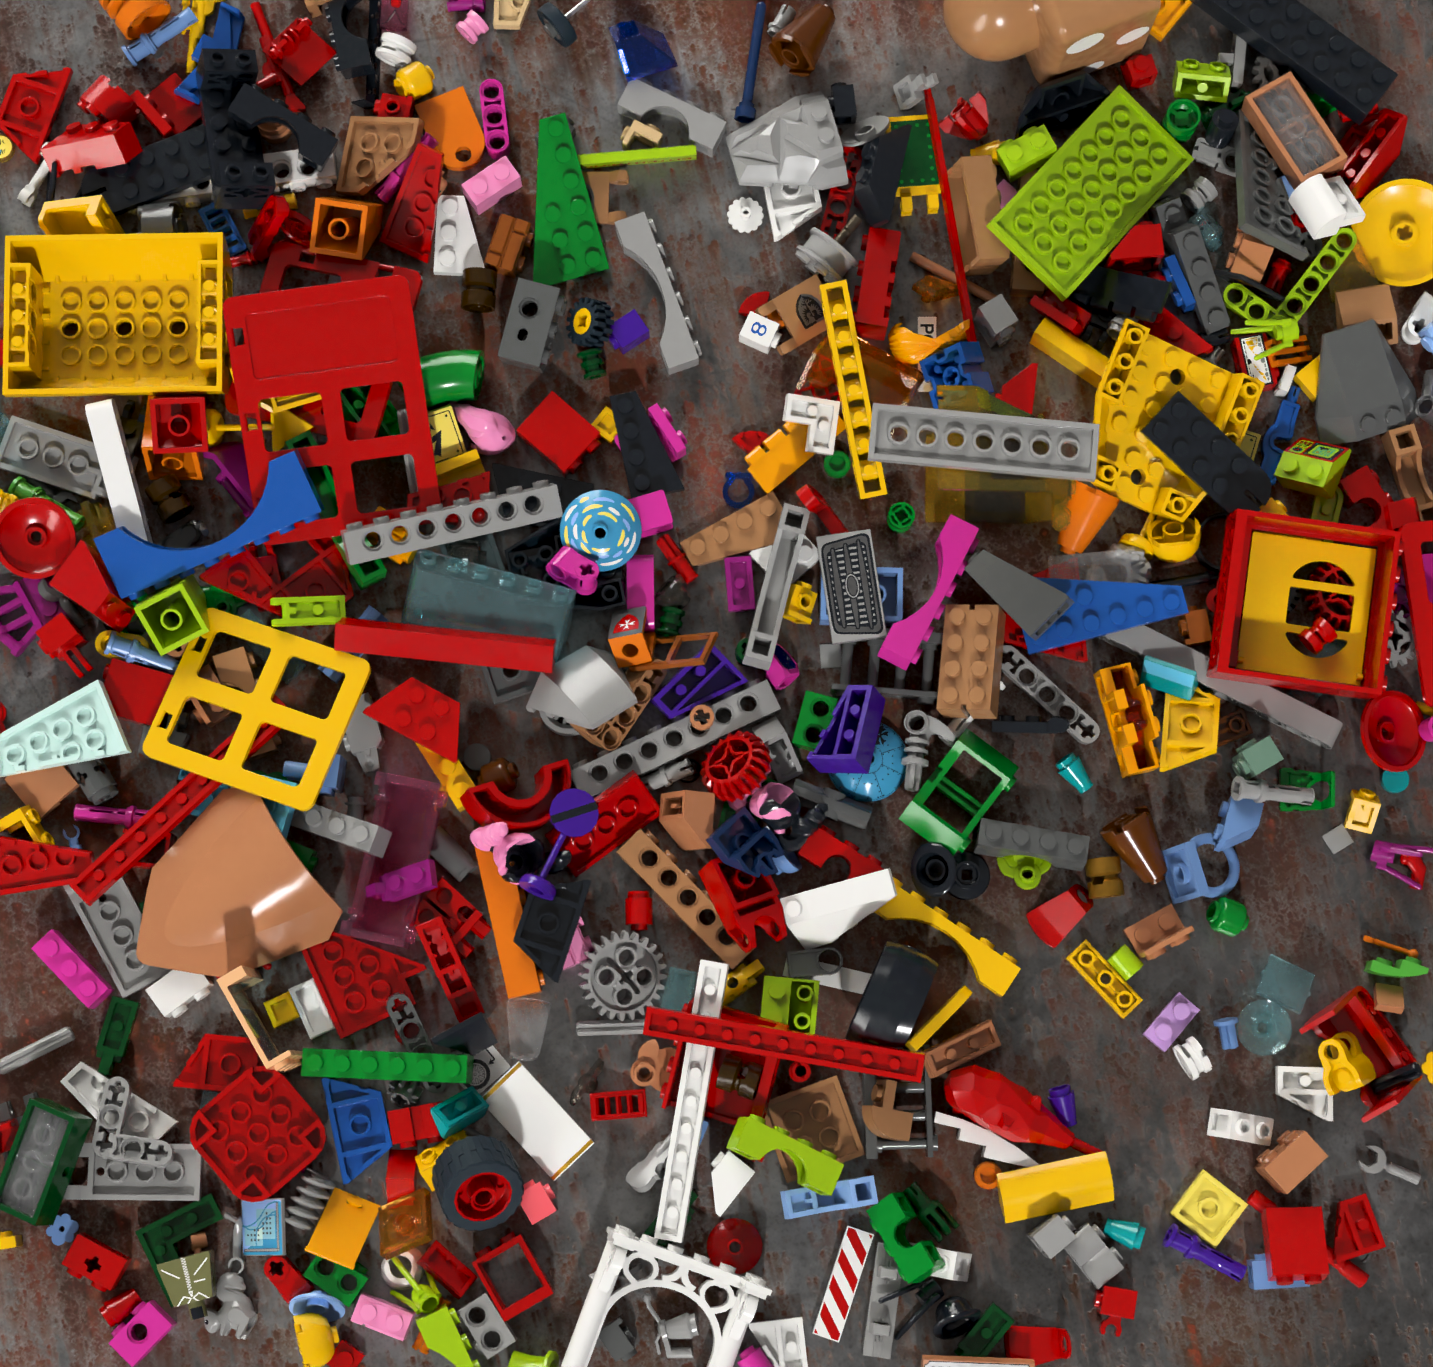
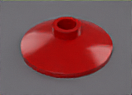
M729 1218L718 1223L710 1232L707 1240V1253L713 1265L719 1267L722 1262L735 1267V1273L743 1274L751 1270L758 1263L762 1254V1239L758 1230L750 1222L740 1218ZM734 1241L740 1244L738 1252H732L729 1249V1245Z

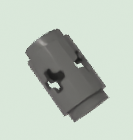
M102 758L68 765L88 801H92L94 805H101L119 793L117 789L118 784ZM100 766H102V768H105V774L101 772ZM81 777H84L86 785L81 783Z

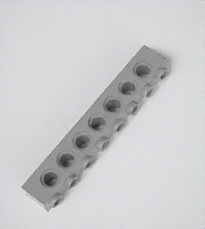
M548 480L533 482L532 488L522 489V486L507 488V493L496 495L495 491L480 494L479 500L470 501L469 497L454 500V505L443 507L442 503L427 506L426 512L416 513V509L400 512V517L390 519L389 515L374 518L372 524L364 526L362 522L347 524V529L340 531L347 563L354 565L560 518L563 516L557 485L549 483ZM529 496H535L537 499V505L533 510H527L525 507V500ZM503 502H509L511 506V511L506 516H501L498 512V508ZM476 508H482L485 513L483 520L480 522H474L472 519V512ZM450 514H456L458 517V524L454 528H447L445 524L446 517ZM423 520H429L432 524L431 531L427 534H421L418 529L420 522ZM396 526H403L405 529V535L401 540H394L392 538V530ZM370 532L378 534V542L374 546H367L365 544V536Z
M759 678L747 683L745 685L746 689L739 693L732 690L720 696L721 701L713 705L710 701L702 704L710 707L714 713L713 725L703 734L698 735L692 732L690 715L687 716L686 713L672 718V724L664 728L660 724L647 730L648 735L637 739V736H633L623 741V747L614 751L605 749L597 754L598 758L591 762L584 759L572 765L571 778L576 789L584 790L595 798L632 770L636 772L639 778L658 770L660 767L671 764L718 742L720 738H726L729 733L735 734L738 730L746 729L780 713L781 707L768 680L766 679L761 682ZM750 698L755 702L756 707L752 711H744L740 706L741 701ZM720 710H727L731 714V719L726 723H721L716 719V713ZM698 711V716H694L695 721H701L704 724L707 723L706 719L710 720L709 714H704L703 711ZM670 733H678L682 737V741L677 746H671L666 741L667 736ZM647 744H652L657 748L656 755L651 758L645 757L641 752L642 748ZM621 756H629L633 762L628 769H621L617 766V760ZM598 767H603L608 772L607 777L602 781H597L592 777V772Z

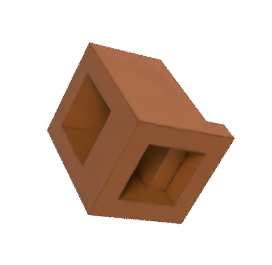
M1197 606L1188 607L1189 613L1181 615V620H1178L1179 634L1185 638L1181 644L1188 647L1209 644L1212 635L1206 608L1198 610Z

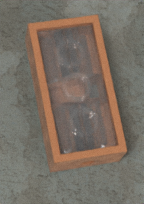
M1291 71L1245 96L1241 108L1242 112L1294 190L1312 176L1322 174L1324 179H1327L1344 169L1348 156Z

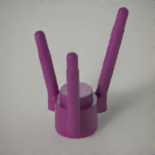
M1376 840L1370 860L1377 862V869L1384 870L1420 890L1422 888L1420 884L1387 865V862L1393 864L1396 854L1422 857L1423 853H1433V848Z

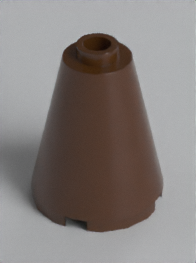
M815 4L772 37L768 48L777 64L781 67L783 64L791 68L789 73L800 77L809 76L814 71L836 20L832 8L826 4Z
M1140 806L1134 808L1136 814L1127 815L1125 812L1111 820L1102 828L1103 831H1100V835L1143 883L1150 882L1151 885H1154L1165 879L1164 874L1168 869L1151 811L1148 806Z

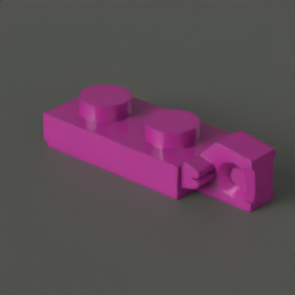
M426 859L380 876V882L365 887L366 897H371L375 900L382 898L384 902H396L437 888L435 861Z

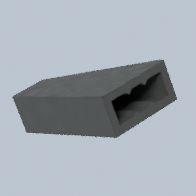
M985 550L972 555L967 562L968 565L964 568L1035 641L1075 603L1062 591Z

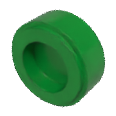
M834 450L831 456L826 455L823 463L824 471L832 478L844 477L849 472L851 465L849 456L840 450Z

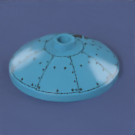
M880 723L873 753L874 760L871 763L869 774L828 773L829 777L841 793L853 800L861 802L882 800L894 793L905 778L906 766L901 764V759L908 756V754L904 752V748H906L904 742L893 729Z

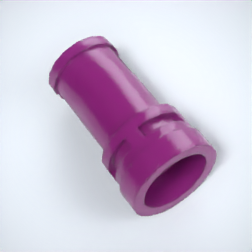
M448 0L449 2H447L448 12L470 10L480 13L486 12V0Z

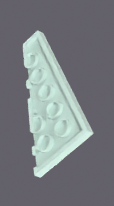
M96 680L0 733V777L132 753L104 683Z

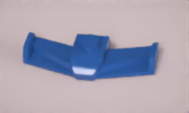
M221 2L213 38L205 34L202 35L191 55L193 61L199 62L202 48L238 49L245 20L244 15L239 9ZM196 67L174 89V94L199 105Z

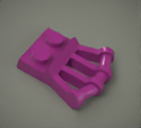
M23 578L15 581L12 585L0 586V595L16 593L18 596L0 607V617L22 605L27 612L7 625L3 626L0 621V641L11 649L10 653L15 657L20 656L37 636L35 632L62 612L69 617L60 606L59 600L50 602L40 595L38 583L42 579ZM44 578L48 587L53 588L51 585H49L51 581L50 578ZM32 621L33 626L20 641L9 635Z

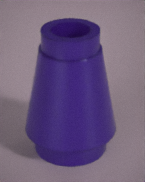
M1069 1084L1049 1089L1050 1096L1048 1100L1056 1117L1066 1127L1076 1125L1074 1090H1071Z

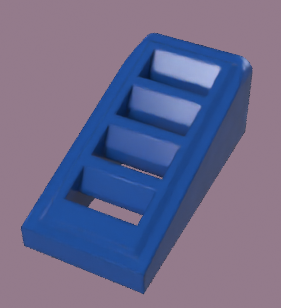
M213 202L198 210L208 232H223L225 234L231 230L233 231V234L225 237L226 242L229 244L237 239L239 243L228 248L230 257L237 256L248 250L227 209H215ZM223 212L222 214H220V215H218V216H216V217H214V218L208 220L209 218H211V217H213V216H215V215H217V214ZM227 220V224L216 230L213 229L214 226Z

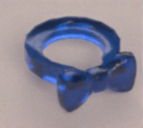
M726 472L725 478L727 481L722 491L725 502L737 509L749 505L755 493L751 482L753 479L751 473ZM735 479H742L749 489V495L743 502H734L728 496V489Z

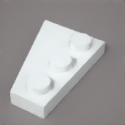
M441 195L438 199L436 216L434 275L463 276V270L466 268H485L465 197Z

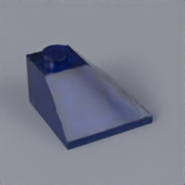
M635 20L620 22L615 26L608 27L614 53L627 82L678 66L663 33Z

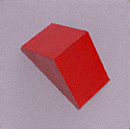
M390 1149L386 1172L387 1206L416 1207L417 1163L415 1156L418 1155V1150Z

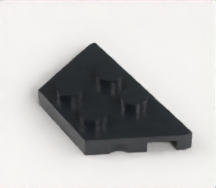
M492 463L499 495L507 493L506 489L510 487L522 486V489L533 487V482L548 480L549 483L557 485L563 514L575 498L594 489V484ZM529 496L525 500L526 509L533 510L536 507V497ZM503 502L501 505L504 516L510 513L511 506L509 502ZM555 519L533 523L525 526L540 529Z
M588 879L554 884L556 888L554 900L542 899L529 893L513 942L556 983H559L592 882Z

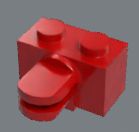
M62 612L35 632L40 638L37 644L43 652L52 659L57 657L59 661H66L80 679L85 674L71 657L72 655L77 657L88 672L94 669L80 650L89 641L75 623Z

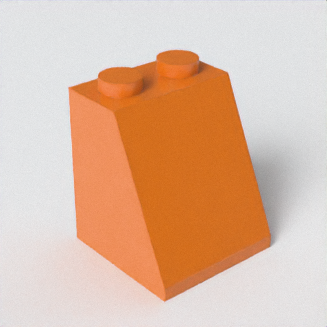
M334 196L315 198L309 252L363 260L381 231L384 204Z
M148 395L141 449L149 480H157L169 474H175L178 480H203V452L153 454L149 399L154 395Z

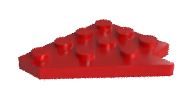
M334 931L328 941L301 950L340 1039H344L389 1018L390 1016L386 1010V1001L394 993L405 994L411 1000L413 1006L417 1005L406 979L427 970L426 965ZM398 998L395 999V1005L391 1007L392 1011L397 1010L399 1013L404 1011L403 1006L406 1004V1001H400Z

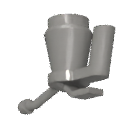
M645 1293L643 1301L646 1302V1307L658 1323V1334L655 1337L658 1355L661 1354L659 1339L662 1337L667 1358H694L692 1347H671L670 1339H692L694 1336L700 1335L696 1314L686 1312L667 1321L665 1319L661 1320L651 1306V1295Z

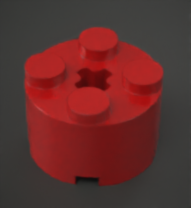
M102 74L79 98L80 101L77 103V106L85 114L93 115L99 123H107L112 120L132 123L141 113V110L137 109L138 105L118 85L111 87L108 84L111 79Z

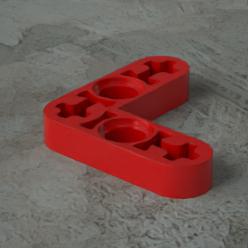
M805 484L796 491L797 496L810 512L818 515L831 534L849 532L815 487Z

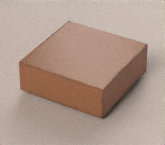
M1375 983L1373 988L1374 1010L1402 1014L1404 1010L1403 987Z

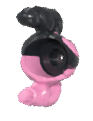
M771 770L765 773L766 778ZM761 780L759 783L760 788L756 787L752 790L753 796L749 802H747L749 794H745L743 800L736 799L733 803L727 800L729 807L737 811L745 806L750 813L763 819L773 829L782 849L788 852L799 850L805 844L807 838L819 830L818 824L826 819L825 812L828 811V804L819 803L813 809H809L804 817H801V802L793 790L781 783L769 782L762 786L765 780ZM792 826V832L790 835H786L785 830Z
M496 822L479 827L470 834V840L476 848L493 853V859L498 867L500 876L506 882L519 885V880L524 874L540 875L551 853L545 852L544 844L530 834L517 832L508 834V826L505 822ZM569 850L559 851L548 874H557L563 871L564 867L571 862L572 854Z

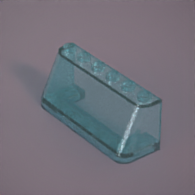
M420 549L414 558L401 623L556 639L554 660L557 663L561 659L568 640L577 590Z

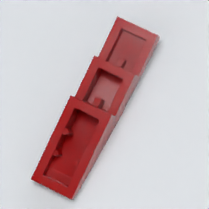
M441 915L416 925V931L447 999L451 1003L458 1022L461 1023L480 1012L485 1013L475 987Z

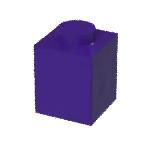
M635 309L616 320L614 325H610V329H613V332L608 335L610 345L614 350L619 348L623 355L650 338L649 329Z

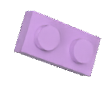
M1177 992L1143 1032V1035L1161 1051L1165 1052L1200 1009L1180 992Z

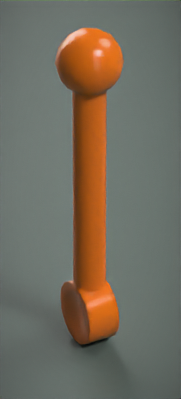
M1367 935L1363 937V941L1406 954L1409 957L1417 958L1419 955L1416 949L1408 950Z

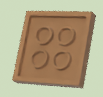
M837 1075L770 1099L765 1117V1124L771 1128H774V1126L781 1127L790 1132L789 1137L795 1140L798 1138L805 1139L813 1144V1149L819 1152L826 1150L837 1156L836 1161L840 1163L865 1155ZM775 1149L786 1182L789 1183L797 1180V1169L791 1157L785 1152Z

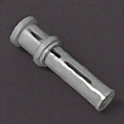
M1236 776L1231 785V796L1236 801L1251 799L1255 803H1262L1266 800L1310 806L1315 799L1313 788L1267 783V781L1261 778L1254 781L1246 780L1242 776Z

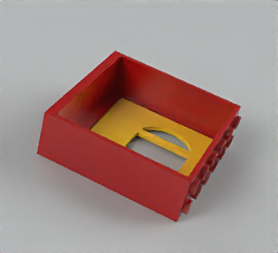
M1237 508L1226 517L1207 677L1365 700L1381 696L1382 692H1385L1388 677L1384 675L1385 664H1389L1391 649L1387 648L1388 638L1392 637L1394 631V621H1391V613L1397 605V594H1394L1395 583L1399 582L1401 573L1400 567H1397L1398 556L1402 555L1404 541L1400 539L1401 532ZM1252 530L1264 531V532H1271V533H1278V534H1285V535H1292V536H1299V537H1306V538H1305V539H1301V538H1294V537H1287V536H1280V535H1273V534L1252 532ZM1322 540L1377 547V549L1322 542ZM1328 562L1345 571L1350 577L1353 586L1293 578V574L1300 567L1308 563ZM1290 587L1353 596L1349 632L1336 631L1338 636L1336 640L1346 641V645L1339 652L1329 657L1315 658L1302 654L1291 645L1286 637V633L1300 634L1304 629H1310L1311 627L1286 623Z

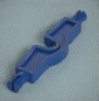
M1290 386L1287 399L1280 403L1274 423L1265 432L1261 441L1262 460L1259 467L1268 475L1271 487L1276 483L1277 479L1274 473L1284 451L1274 445V440L1290 441L1292 439L1296 418L1300 409V405L1296 404L1301 388H1296V386Z

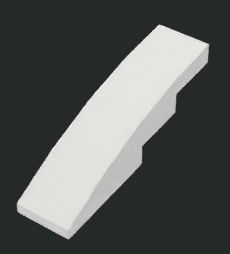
M934 1111L933 1123L958 1128L956 1139L982 1145L981 1157L1023 1167L1039 1165L1018 1147L993 1132L966 1120Z

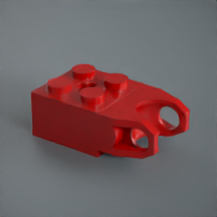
M719 857L709 861L698 872L727 934L745 953L751 952L752 949L757 947L754 925L763 928L776 942L787 936L784 911L777 896L780 893L771 875L765 877L761 874L757 878L724 864ZM775 923L779 928V933L775 929ZM744 934L747 936L748 944L745 941Z

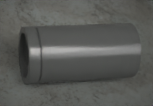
M441 825L434 829L421 843L459 884L467 879L479 866L476 860Z

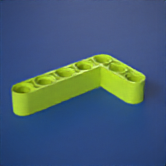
M1349 228L1339 229L1337 234L1330 238L1277 310L1239 283L1230 284L1225 288L1222 298L1226 308L1244 321L1295 318L1298 322L1357 243L1355 232ZM1339 235L1348 236L1351 241L1350 246L1347 248L1340 247L1336 242ZM1322 257L1332 258L1334 267L1330 270L1323 269L1320 265ZM1307 278L1315 279L1318 284L1317 290L1313 292L1307 291L1303 285L1304 280ZM1231 290H1237L1241 293L1242 300L1238 303H1232L1228 300L1227 293ZM1288 301H1299L1301 311L1298 313L1290 312L1287 308ZM1254 305L1260 306L1263 309V317L1260 319L1252 318L1249 314V308ZM1272 331L1266 332L1267 338L1275 339Z

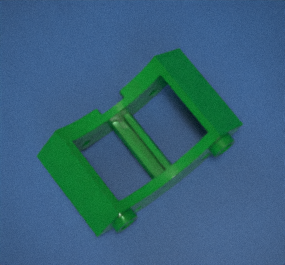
M968 728L965 729L938 765L941 770L935 769L898 818L928 842L944 846L951 852L952 856H954L957 850L961 853L964 852L972 841L968 836L1004 789L1008 792L1017 781L1014 774L1019 769L1016 764ZM963 750L1002 778L983 804L945 776ZM935 788L973 816L962 833L923 805Z

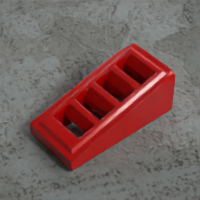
M645 1089L590 1093L591 1120L601 1121L647 1117ZM632 1095L638 1096L639 1112H633ZM621 1096H626L628 1113H622ZM610 1097H615L616 1114H611ZM599 1098H604L605 1115H600Z

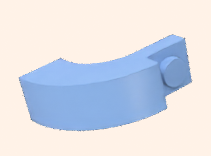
M874 1175L838 1180L832 1196L819 1195L805 1187L780 1191L785 1219L878 1204Z

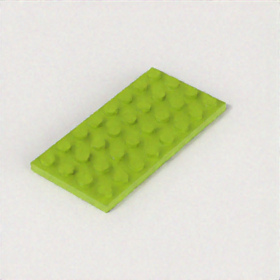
M1119 84L986 227L1063 302L1190 165L1194 158Z

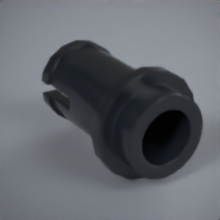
M1226 327L1208 335L1202 332L1198 333L1201 338L1213 347L1230 342V335L1219 337L1228 333Z

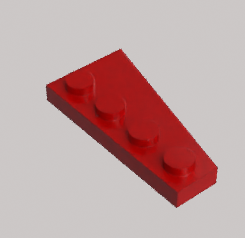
M420 142L417 144L379 241L428 264L431 257L444 153Z

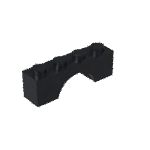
M332 0L328 2L329 6L325 7L327 20L329 23L332 22L333 31H329L330 41L337 50V55L333 57L337 72L341 71L346 80L376 73L373 50L368 40L352 35L347 29V20L351 10L362 0Z
M244 83L228 109V117L250 130L264 123H278L287 127L294 134L298 142V159L317 171L322 172L337 147L338 139L335 138V133L326 127L320 129L313 125L312 120L303 113H293L282 100L277 98L274 100L270 99L259 86L255 84L249 86Z

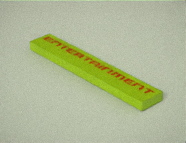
M695 145L578 154L577 156L581 169L696 160L697 152Z

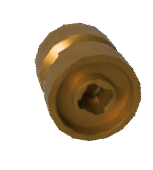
M1119 856L1087 860L1085 865L1086 876L1091 878V881L1087 884L1089 899L1125 895L1123 880L1118 878V874L1122 872Z

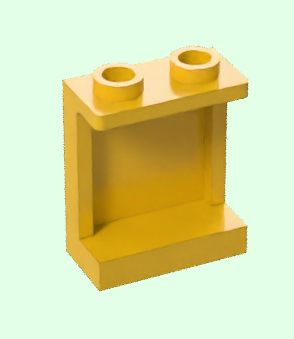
M102 195L44 202L41 213L38 216V224L46 235L125 234Z

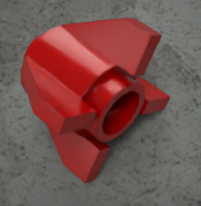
M980 91L969 99L971 104L962 97L957 100V106L950 114L953 120L948 115L938 123L944 133L969 141L973 139L978 141L986 135L989 125L987 102Z

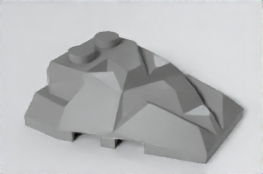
M821 91L795 96L725 136L739 185L773 187V184H789V188L798 189V185L814 186V190H825L848 184L842 142L829 101Z

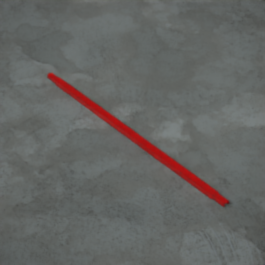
M931 88L924 90L925 105L963 321L970 319V327L965 331L967 342H977L935 102L932 97Z

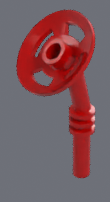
M290 209L288 217L283 221L285 226H280L281 230L286 234V238L278 242L300 244L310 248L308 233L312 232L313 222L301 213ZM278 242L269 245V256L267 258L270 257L273 246ZM252 249L251 252L246 250L245 254L230 257L232 268L246 264L252 266L253 262L258 264L259 261L264 263V259L257 260L254 258Z

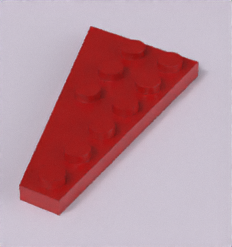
M0 836V895L69 885L95 861L94 852Z

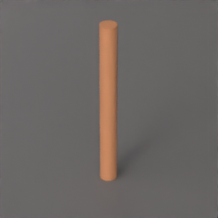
M916 252L912 253L909 259L910 262L957 286L954 272ZM966 279L968 292L986 302L997 296Z

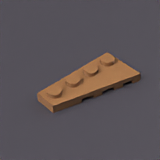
M772 491L683 540L679 545L682 551L687 554L686 558L692 568L773 545L783 507Z

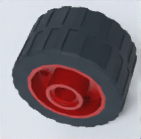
M477 1135L457 1140L449 1147H446L435 1161V1166L432 1169L434 1189L446 1218L458 1228H464L468 1231H482L494 1228L508 1220L517 1211V1207L522 1202V1195L524 1194L523 1180L512 1153L502 1141H498L494 1137Z

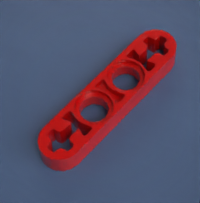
M857 146L843 147V156L853 153L854 158L858 160H853L851 169L847 170V175L852 185L848 189H842L839 186L830 188L820 229L827 235L828 232L826 231L830 230L832 220L837 221L836 233H839L847 224L857 184L856 174L862 163V151ZM843 157V158H844V161H845V164H846V163H847V158H846V157ZM836 201L842 202L846 207L845 211L841 214L834 213L831 210L832 203Z

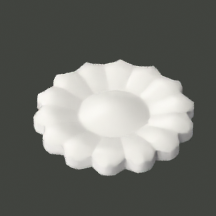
M741 197L739 200H734L733 204L729 206V211L727 212L728 223L732 225L734 230H738L740 233H750L752 230H757L758 226L762 224L764 217L763 209L752 198L745 199Z

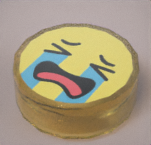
M0 134V162H7L14 156L15 146L8 136Z

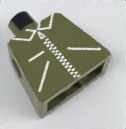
M214 1250L157 1264V1270L173 1306L178 1307L187 1304L191 1320L208 1316L204 1299L217 1295Z

